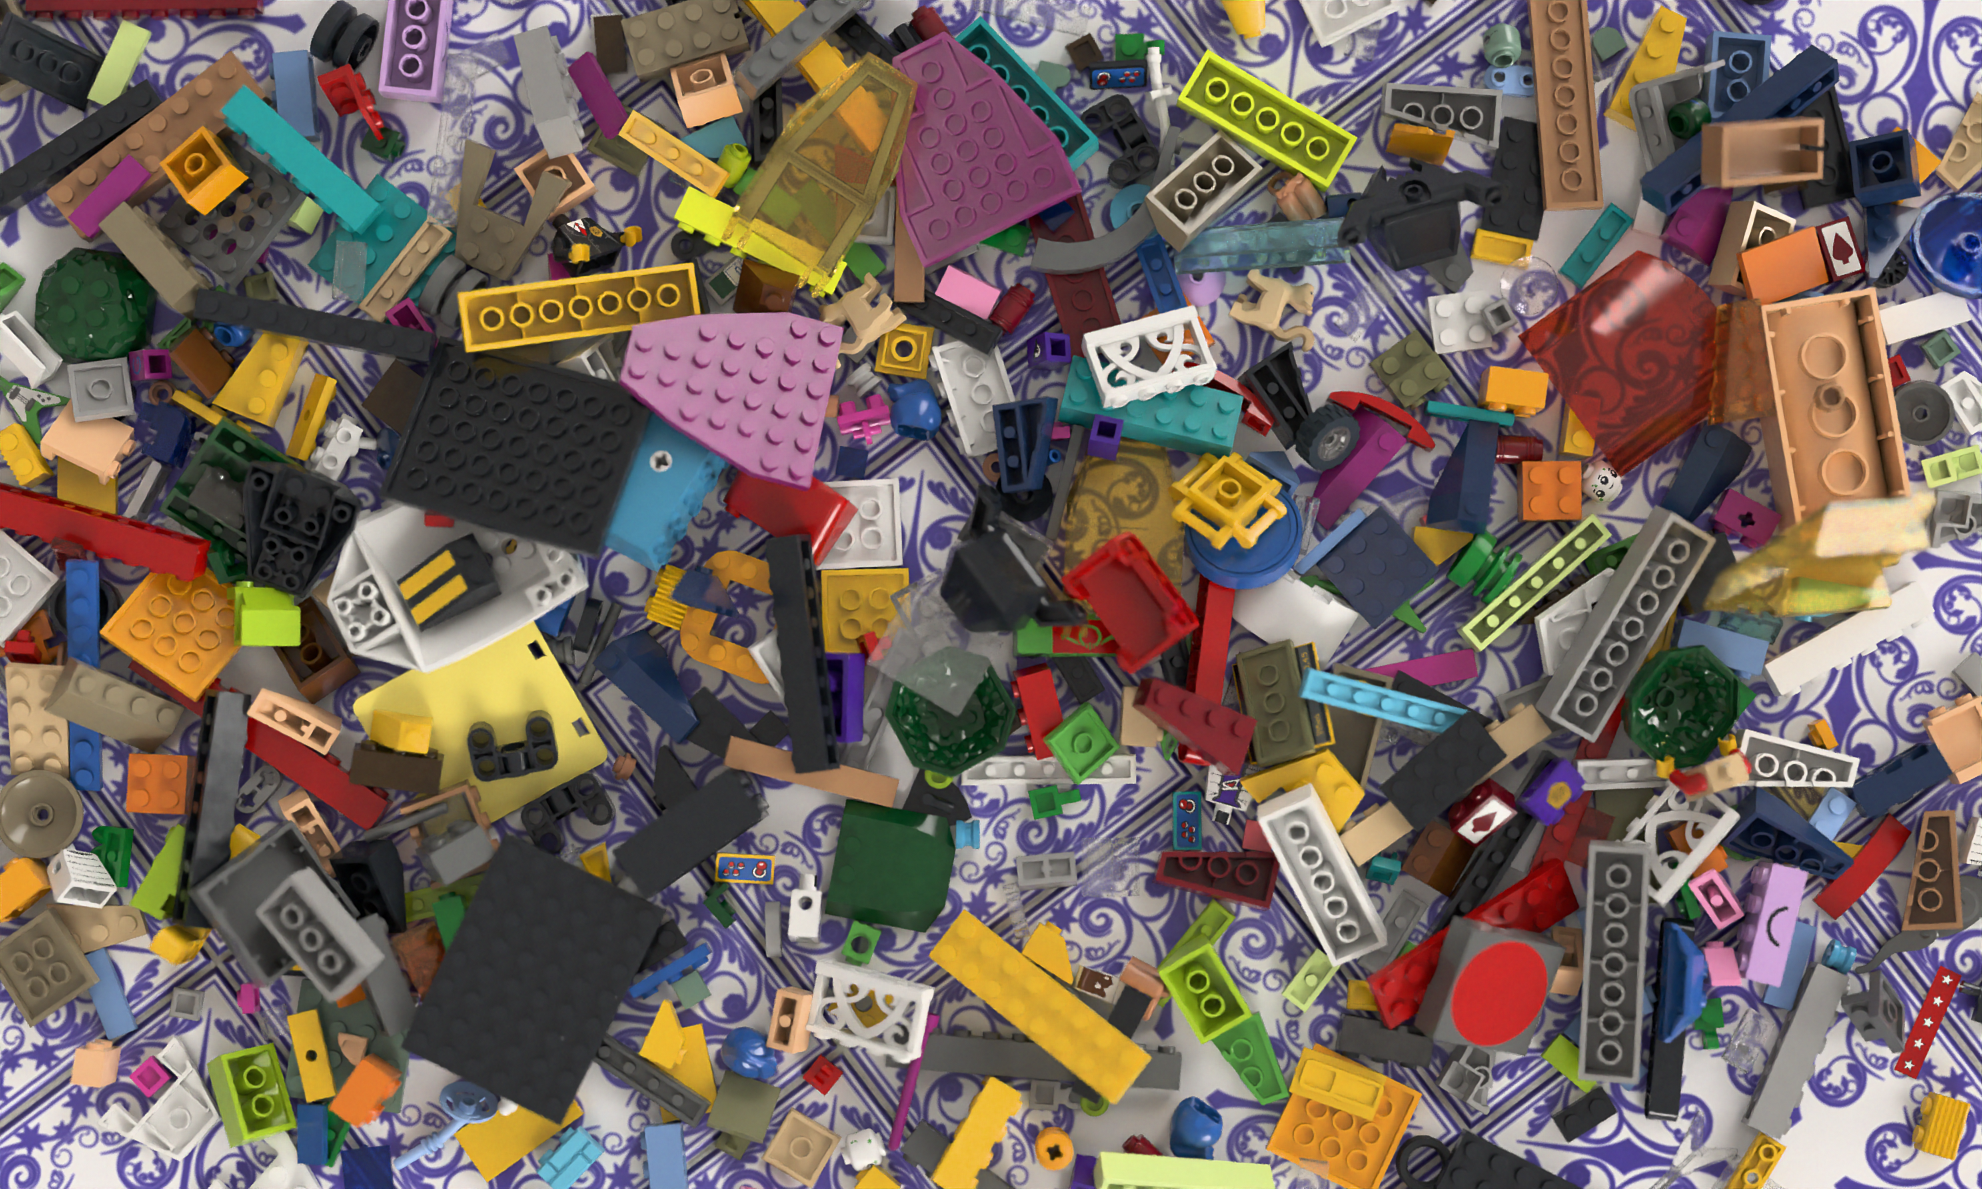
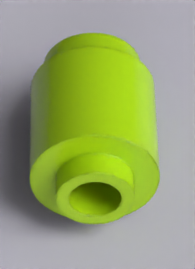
M739 143L725 145L717 161L718 166L731 173L723 185L726 188L735 187L751 161L748 149Z

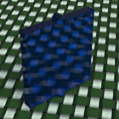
M363 1145L362 1148L341 1151L345 1189H395L390 1145L374 1147Z

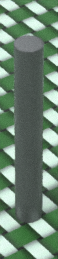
M612 602L580 676L579 683L587 686L590 685L597 669L592 663L605 650L623 608L622 605Z
M442 802L364 831V839L368 843L449 812L446 802Z

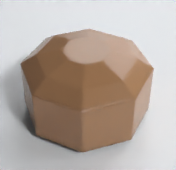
M1832 382L1817 387L1813 396L1816 407L1827 413L1841 408L1846 398L1842 387Z

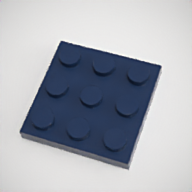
M1381 505L1316 563L1320 570L1373 629L1379 627L1440 572V569Z

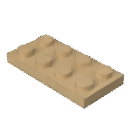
M8 663L5 666L11 775H20L33 770H46L57 773L65 778H70L69 720L44 710L65 666Z

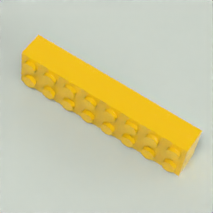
M693 262L456 294L465 353L629 331L633 325L701 315Z
M965 909L928 955L1113 1104L1119 1102L1152 1059V1056Z

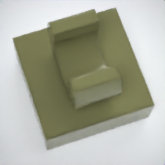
M722 1132L715 1147L741 1160L751 1141Z

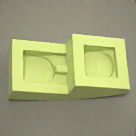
M1978 444L1921 461L1929 488L1982 474V455Z

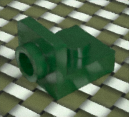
M369 127L360 145L362 149L391 163H394L396 157H401L406 147L405 137L402 133L382 127L380 129L384 139L378 141Z
M225 539L212 542L207 552V557L218 583L230 582V584H236V582L244 581L248 576V562L235 563L234 552L231 548H228Z
M717 882L704 893L708 898L703 904L727 929L737 920L734 917L736 910L726 899L721 902L718 898L730 887L728 882L722 886Z

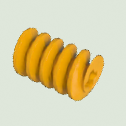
M1055 1126L1047 1127L1036 1137V1157L1043 1167L1055 1171L1068 1166L1072 1160L1073 1148L1071 1139L1065 1131ZM1055 1144L1059 1145V1151L1055 1150L1053 1154L1049 1153V1147H1054Z

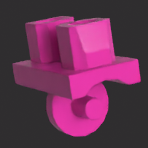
M879 394L866 398L867 410L857 412L854 401L839 404L840 416H837L841 435L853 433L854 439L865 437L867 445L873 444L871 435L882 433L881 426L891 424L888 405L884 404Z

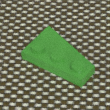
M1259 1011L1213 1038L1212 1042L1263 1106L1289 1097L1290 1092L1288 1091L1289 1089Z

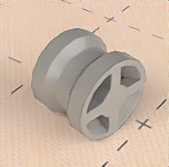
M868 363L860 366L845 380L848 385L855 387L856 394L860 399L869 394L882 382L879 376H875L871 372V366Z

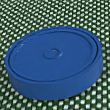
M1281 488L1274 498L1284 504L1287 513L1281 519H1276L1256 538V543L1250 549L1243 548L1238 543V540L1231 536L1226 544L1218 550L1211 545L1209 539L1185 523V546L1192 564L1207 579L1227 588L1255 589L1277 581L1292 568L1301 550L1303 526L1301 514L1296 503ZM1262 506L1257 511L1256 517L1245 528L1250 529L1268 510ZM1192 508L1189 511L1216 531L1222 529Z

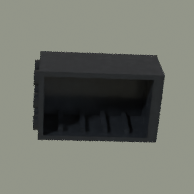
M728 768L612 850V853L645 900L659 894L769 816V813L766 811L770 807L761 793L754 794L750 788L753 782L744 770Z

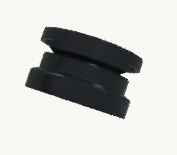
M1898 248L1878 280L1874 281L1872 286L1879 289H1887L1905 279L1909 271V261L1901 249Z

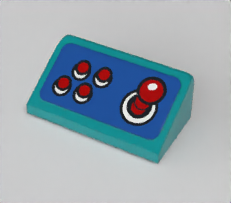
M1172 791V850H1202L1201 791Z

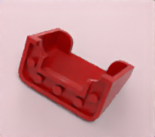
M738 469L723 499V502L727 504L724 510L738 519L741 515L747 517L776 538L796 534H811L814 564L818 567L859 510L849 500L814 476L811 478L809 489L804 491L749 476L740 469Z
M1125 532L1112 537L1060 579L1064 584L1066 594L1074 600H1087L1120 647L1116 650V661L1130 675L1137 672L1199 626L1194 612L1140 539L1131 532Z

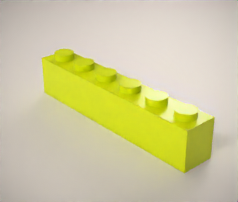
M688 187L674 216V220L679 222L678 228L690 234H693L694 230L705 235L704 241L716 247H719L722 243L731 248V254L743 260L749 256L757 260L758 263L800 275L799 282L810 286L808 291L821 298H824L825 295L832 296L847 265L846 262L839 260L831 274L828 275L816 267L825 252L756 218L749 225L737 217L739 210L697 189Z

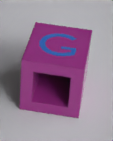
M147 349L129 352L131 381H159L172 378L169 349Z

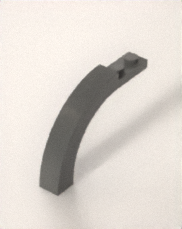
M1169 126L1149 193L1175 170L1176 166L1170 163L1173 154L1179 155L1184 138L1178 137L1181 128ZM1145 200L1128 221L1102 237L1075 243L1054 242L1038 238L1030 270L1059 275L1078 274L1100 269L1119 261L1139 247L1156 228Z

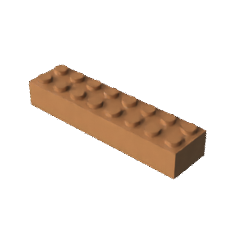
M229 51L46 191V194L80 238L92 243L105 232L101 229L91 239L68 217L128 154L152 175L127 202V204L134 208L136 205L140 206L171 182L159 163L202 125L222 141L227 135L230 137L235 133L223 121L226 115L220 110L243 85L247 86L268 106L273 104L272 100L242 61L232 51Z

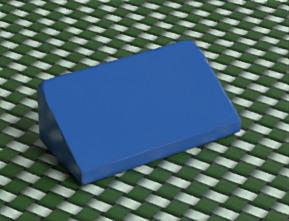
M297 1104V1164L325 1165L328 1163V1104Z

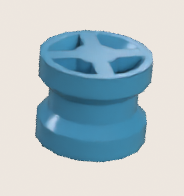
M956 820V849H962L964 846L980 849V820H973L971 823Z
M1832 939L1824 951L1821 964L1828 968L1834 967L1839 973L1846 975L1855 961L1857 950L1851 946L1844 947L1840 941Z

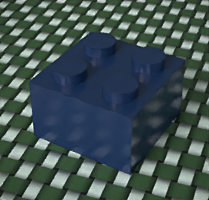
M1908 129L1849 142L1854 195L1862 208L1921 196L1916 143Z

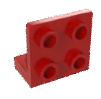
M347 64L317 77L322 90L339 117L360 110L377 140L384 139L380 128L385 126L378 110L375 111L374 105H377L371 89H367L365 80L360 72L355 74L351 65Z

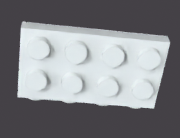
M959 340L932 347L933 354L928 355L933 372L939 370L942 382L937 383L942 400L948 398L951 409L946 410L951 427L957 425L960 437L955 438L960 455L966 453L967 459H972L996 451L997 442L992 405L1016 402L998 344L990 357Z

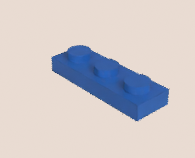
M1158 234L1153 238L1145 240L1135 250L1159 314L1188 307L1162 236Z
M705 942L633 985L628 990L634 999L641 995L643 1000L659 991L656 987L658 984L666 980L670 985L684 976L682 973L683 969L691 965L695 970L708 962L707 955L712 950L708 943Z

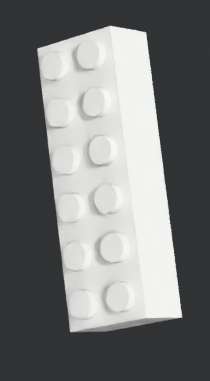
M1312 783L1258 805L1257 820L1333 967L1386 946V928Z

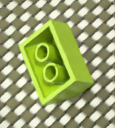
M1205 933L1179 947L1157 970L1202 1045L1253 1016L1247 1002Z
M274 1043L223 1054L206 1063L230 1148L256 1142L297 1127Z

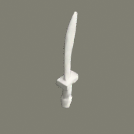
M1149 47L1147 62L1149 63L1152 91L1144 93L1146 102L1155 100L1160 127L1158 151L1160 159L1170 126L1165 95L1173 93L1171 84L1164 86L1162 84L1159 47ZM1173 154L1171 165L1175 163V154Z

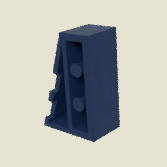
M1041 397L992 405L1003 493L1015 494L1042 490L1058 398Z
M1916 743L1854 780L1853 787L1843 788L1849 798L1857 803L1855 808L1860 816L1864 818L1872 817L1874 820L1885 815L1888 812L1887 808L1896 803L1898 805L1905 803L1914 797L1913 794L1932 787L1940 780L1953 774L1935 743Z

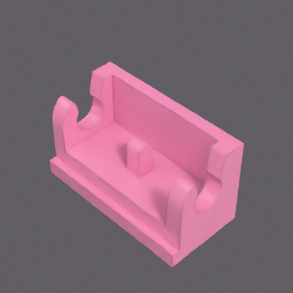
M951 264L948 265L935 295L987 320L1003 290Z

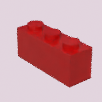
M1045 662L1012 671L1014 681H1010L1014 699L1019 697L1022 707L1017 709L1021 726L1026 725L1029 734L1024 736L1028 753L1033 752L1037 760L1054 756L1043 739L1063 722L1051 670Z

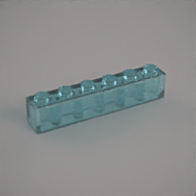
M1345 217L1207 227L1180 252L1173 247L1176 275L1351 263L1350 247H1339L1337 241V232Z

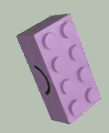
M388 0L378 91L384 98L442 104L454 0Z
M1759 861L1758 866L1753 868L1751 883H1754L1751 895L1748 894L1745 899L1744 911L1747 913L1745 922L1739 925L1737 940H1740L1737 952L1734 951L1740 977L1780 987L1808 872Z

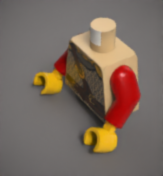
M1728 734L1729 740L1722 741L1720 738L1717 739L1720 754L1727 757L1681 772L1678 769L1674 770V758L1665 756L1664 762L1656 759V774L1661 778H1669L1672 784L1684 792L1687 802L1749 781L1752 766L1744 753L1737 749L1735 735Z

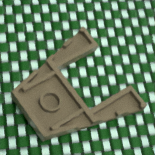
M466 139L455 257L469 266L508 281L528 253V248L535 237L539 236L543 230V225L549 215L560 204L561 201L559 200L566 189L571 187L572 181L548 171H542L525 224H522L478 205L496 150L474 140Z

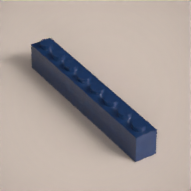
M1811 45L1802 53L1797 54L1792 61L1777 70L1769 79L1760 86L1755 87L1751 93L1738 103L1732 105L1728 111L1710 124L1794 117L1839 82L1838 60ZM1702 131L1690 138L1677 151L1668 155L1664 161L1648 171L1640 179L1643 200L1667 216L1707 186L1701 184Z

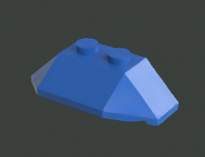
M1664 922L1658 1040L1669 1043L1701 1015V1008H1705L1707 1000L1706 991L1703 990V978H1707L1708 962L1704 961V954L1676 923Z

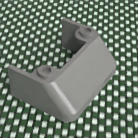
M1724 59L1678 71L1632 87L1628 97L1647 172L1654 169L1668 155L1677 151L1688 141L1677 138L1670 131L1667 120L1669 110L1675 104L1697 96L1702 88L1700 73L1726 65ZM1707 185V186H1705L1703 189L1710 188V187H1714V186Z

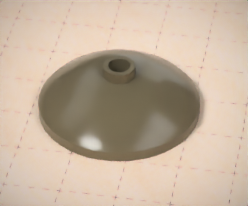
M46 770L28 771L10 780L1 790L0 839L13 852L30 858L51 857L69 847L78 836L84 819L83 802L76 787L65 777ZM43 810H47L48 818L43 821L40 819V813Z

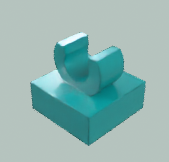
M1393 851L1390 859L1382 857L1381 852L1373 856L1366 869L1365 878L1394 885L1400 873L1402 863L1397 861V852Z

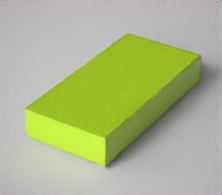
M1558 1033L1540 1056L1583 1092L1588 1094L1597 1081L1578 1080L1580 1050Z

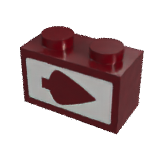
M1849 216L1815 227L1829 280L1826 286L1865 272V263Z
M1488 777L1481 784L1476 785L1464 799L1455 803L1447 813L1451 831L1477 848L1513 818L1518 811L1514 794Z

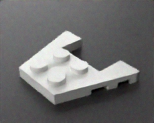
M1607 568L1534 618L1543 671L1547 675H1554L1592 612L1591 604L1598 602L1613 577L1614 569Z
M174 1037L159 1053L157 1058L178 1077L176 1082L140 1121L116 1102L101 1117L97 1124L103 1128L116 1131L128 1139L131 1138L143 1143L146 1147L182 1161L221 1119V1114L182 1041L178 1037Z
M288 1131L263 1139L279 1155L249 1189H322L309 1165L297 1164L296 1142ZM216 1179L208 1189L229 1188L221 1180Z

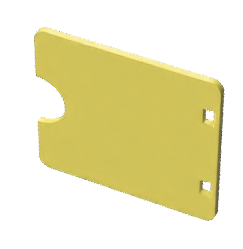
M534 620L500 640L446 666L428 673L409 669L359 696L353 705L354 713L369 738L374 709L432 717L433 723L429 748L437 749L438 753L444 754L439 790L468 779L471 786H477L481 796V801L477 803L481 813L487 812L491 823L543 796V794L558 785L568 782L578 775L602 764L608 754L603 740ZM535 640L544 653L543 656L535 659L528 647ZM543 710L551 716L558 744V761L552 769L490 782H483L475 776L467 745L468 731L474 723H489L495 731L497 746L527 740L526 720L532 712ZM579 718L582 719L589 733H585L582 736L578 734L573 725V722ZM541 720L534 721L531 724L532 729L537 732H542L548 727ZM477 732L473 735L474 740L478 743H485L489 740L488 735L484 732ZM543 748L537 752V755L540 759L547 760L553 756L551 750ZM483 760L479 763V767L484 771H491L495 768L494 763L490 760ZM418 793V794H417L413 799H411V800H414V799H416V798L422 797V796L427 795V794H426V793ZM462 793L418 809L420 811L442 802H446L448 805V813L424 821L429 836L432 834L439 836L447 831L446 826L458 819L473 822Z

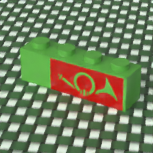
M1087 613L1086 618L1089 624L1083 626L1038 627L1031 618L1024 629L1012 632L1013 657H1117L1116 650L1120 646L1100 618H1095L1093 613Z

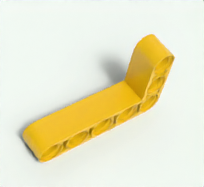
M240 823L237 824L234 832L231 834L230 860L262 836ZM179 925L163 927L153 939L149 950L175 966L191 962L202 948L212 929L188 928Z

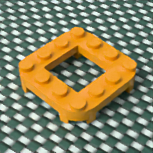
M728 550L717 552L704 565L705 568L713 570L712 575L720 579L726 591L730 581H735L773 596L769 587L770 571L768 562L738 551ZM688 606L680 629V639L683 649L690 657L752 682L770 684L747 648L710 635L718 615L717 613Z

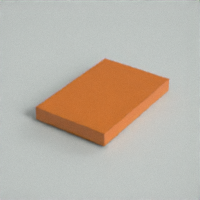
M1808 226L1736 253L1751 309L1775 303L1829 282L1814 226Z

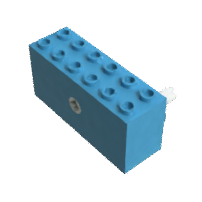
M653 412L605 546L658 572L662 565L665 566L670 560L672 548L677 541H681L684 538L689 521L692 517H696L699 514L706 494L711 493L715 489L718 475L730 463L674 429Z

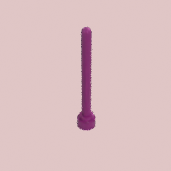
M931 1012L927 1013L920 1049L921 1056L909 1062L888 1142V1148L891 1151L898 1150L929 1032L932 1033L934 1027L937 1028L940 1016Z

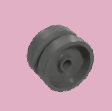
M450 255L441 262L430 277L421 294L418 308L432 317L441 313L440 322L456 331L461 327L456 294L485 290L488 284V277L476 269L466 272V264L455 256Z
M1925 380L1909 381L1898 387L1894 392L1901 439L1907 444L1916 446L1932 445L1943 439L1952 428L1955 418L1953 401L1948 393L1934 382ZM1919 408H1924L1927 411V414L1923 415L1922 419H1918L1915 415L1916 410Z

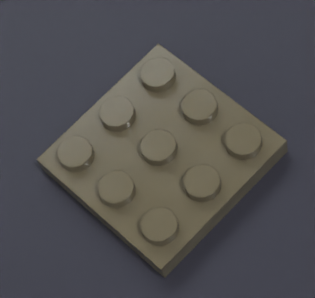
M54 907L45 910L0 942V981L30 1028L101 981Z

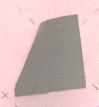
M1934 489L1930 520L1931 548H1940L1943 543L1954 539L1962 540L1969 537L1971 533L1982 532V494Z
M1457 1044L1434 1084L1481 1113L1488 1115L1490 1107L1487 1106L1488 1089L1492 1088L1493 1084L1491 1070L1495 1065L1496 1052Z

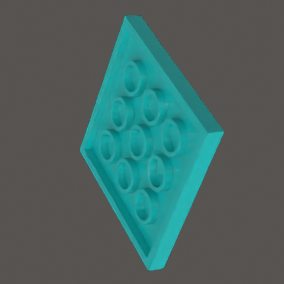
M377 174L364 191L384 208L383 212L362 235L357 231L351 234L338 224L307 266L360 305L419 228L431 216L453 233L454 236L403 299L405 300L410 297L418 307L421 294L434 271L448 256H455L457 233ZM389 319L385 322V324L392 325Z

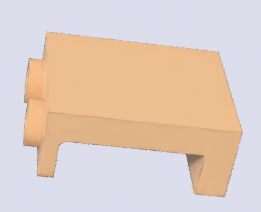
M70 399L41 440L42 457L51 461L58 455L99 476V483L106 485L110 478L114 479L118 475L122 460L125 456L129 457L133 453L137 442L134 440V428L112 417L75 422L72 399Z
M1971 693L1956 698L1954 700L1955 705L1947 709L1943 705L1929 711V717L1921 721L1931 742L1937 745L1953 774L1948 776L1952 784H1962L1982 774V696H1972Z

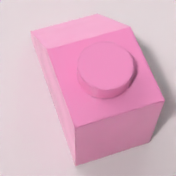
M1714 868L1688 883L1719 930L1745 916L1738 898L1725 879Z
M1706 941V946L1698 947L1704 954V961L1708 962L1707 978H1703L1704 984L1710 986L1741 985V977L1733 947L1724 946V941Z

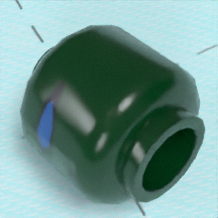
M1690 98L1675 104L1669 110L1667 120L1669 129L1674 136L1682 140H1689L1702 131V124H1710L1712 117L1710 109L1704 101L1698 98Z

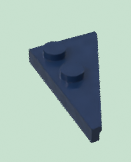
M1887 203L1863 208L1866 285L1872 286L1873 282L1878 280L1885 266L1890 262L1901 242L1906 238L1909 230L1918 220L1921 208Z

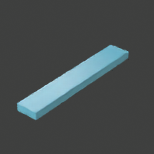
M1305 667L1298 696L1440 734L1468 711Z

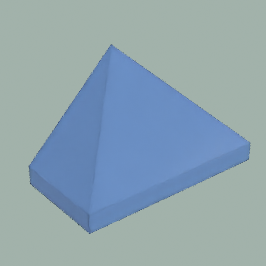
M1284 451L1250 452L1245 460L1247 464L1269 479L1279 481L1282 484V489L1290 496L1293 495L1301 482Z

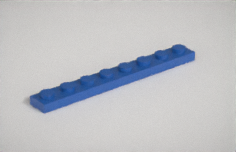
M67 560L68 659L73 657L101 669L99 561ZM69 721L70 781L77 790L101 791L103 788L102 734Z

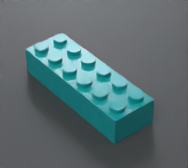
M981 16L955 38L957 42L997 72L1059 138L1073 171L1099 150V141L1096 135Z
M243 85L220 110L226 115L223 121L240 136L245 132L249 136L245 141L261 155H264L265 152L270 154L272 157L268 161L284 175L289 171L294 176L290 181L308 195L310 191L314 193L316 198L313 201L329 215L334 211L339 216L335 221L349 233L353 234L354 231H357L362 235L383 212L384 208L247 86Z
M1073 355L1058 421L1092 429L1095 414L1124 420L1122 437L1201 456L1207 452L1220 460L1224 455L1230 456L1244 396L1191 384L1184 386L1183 389L1174 393L1165 391L1156 394L1148 400L1136 399L1129 401L1126 405L1119 408H1113L1112 406L1103 408L1087 358ZM1100 362L1102 370H1104L1108 365H1110L1108 363ZM1118 369L1113 370L1107 377L1108 384L1113 388L1127 385L1123 379L1115 383L1116 375L1120 372Z

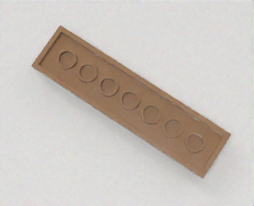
M1527 0L1544 211L1601 210L1604 207L1587 0Z

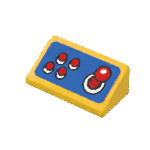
M717 852L715 882L773 885L775 855Z

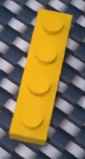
M635 110L632 111L618 134L713 198H716L731 174Z

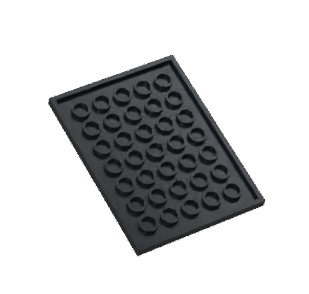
M440 336L378 496L382 500L599 559L653 411L618 382L493 349L465 353L462 341Z
M506 832L400 1048L561 1126L667 910Z

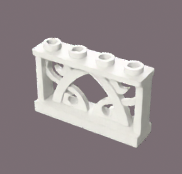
M1194 305L1083 334L1081 349L1084 357L1087 358L1103 408L1110 406L1119 408L1132 400H1148L1156 394L1165 391L1174 393L1183 389L1184 386L1191 384L1197 386L1204 385L1214 378L1217 366L1213 361ZM1184 330H1190L1194 344H1183ZM1166 335L1167 340L1164 343H1173L1162 344L1158 342L1157 338ZM1147 341L1150 346L1159 351L1170 352L1167 360L1156 373L1143 370L1129 363L1137 355L1140 342ZM1129 345L1132 349L1131 352L1122 357L1126 351L1121 350L1120 347ZM1181 351L1195 353L1200 358V365L1188 369L1185 368L1184 363L1187 361L1193 363V359L1185 354L1180 355ZM1098 353H1103L1111 363L1104 370H1102L1098 359ZM1118 369L1120 372L1116 375L1115 383L1123 379L1127 385L1113 388L1108 384L1107 377L1113 370Z
M1669 779L1664 784L1667 788L1660 797L1655 795L1645 806L1648 811L1641 820L1636 817L1626 829L1629 834L1622 841L1651 843L1649 870L1652 869L1662 887L1657 892L1649 885L1648 895L1663 908L1740 819V815L1713 794L1697 799L1694 811H1689L1687 799L1683 804H1678L1675 801L1676 794L1680 789L1672 784ZM1704 799L1724 814L1721 819L1700 812ZM1668 802L1672 811L1659 813ZM1675 821H1688L1685 836L1689 847L1693 850L1688 856L1680 851H1667L1658 856L1656 850L1657 826ZM1695 822L1699 823L1696 830L1701 829L1704 831V836L1700 839H1695L1691 835ZM1646 828L1645 842L1641 840H1636V838ZM1674 857L1678 860V866L1675 869H1670L1668 862L1661 866L1660 862Z
M832 958L817 961L815 973H817L805 1030L814 1032V1037L840 1040V1044L846 1047H857V1045L864 1047L867 1053L873 1055H883V1053L891 1055L894 1061L900 1063H909L911 1060L921 1056L920 1049L929 1003L933 999L935 988ZM831 977L833 978L835 996L827 997ZM851 984L857 985L859 989L858 994L848 997L847 993H853ZM870 989L875 990L878 1006L889 1016L877 1025L866 1028L856 1016L850 1003L862 1000L869 993ZM887 994L892 995L894 998L893 1003L889 1004L896 1007L894 1010L885 1002ZM914 1001L916 1005L913 1020L911 1021L904 1015ZM829 1003H837L838 1008L831 1010L829 1015L834 1014L837 1016L836 1024L828 1023L823 1016L824 1008ZM899 1021L907 1027L910 1034L909 1041L905 1045L898 1044L893 1039L894 1033L900 1034L901 1037L904 1036L902 1028L897 1025ZM883 1033V1038H884V1039H881V1038H878V1037H875V1036H878V1035H880V1034Z

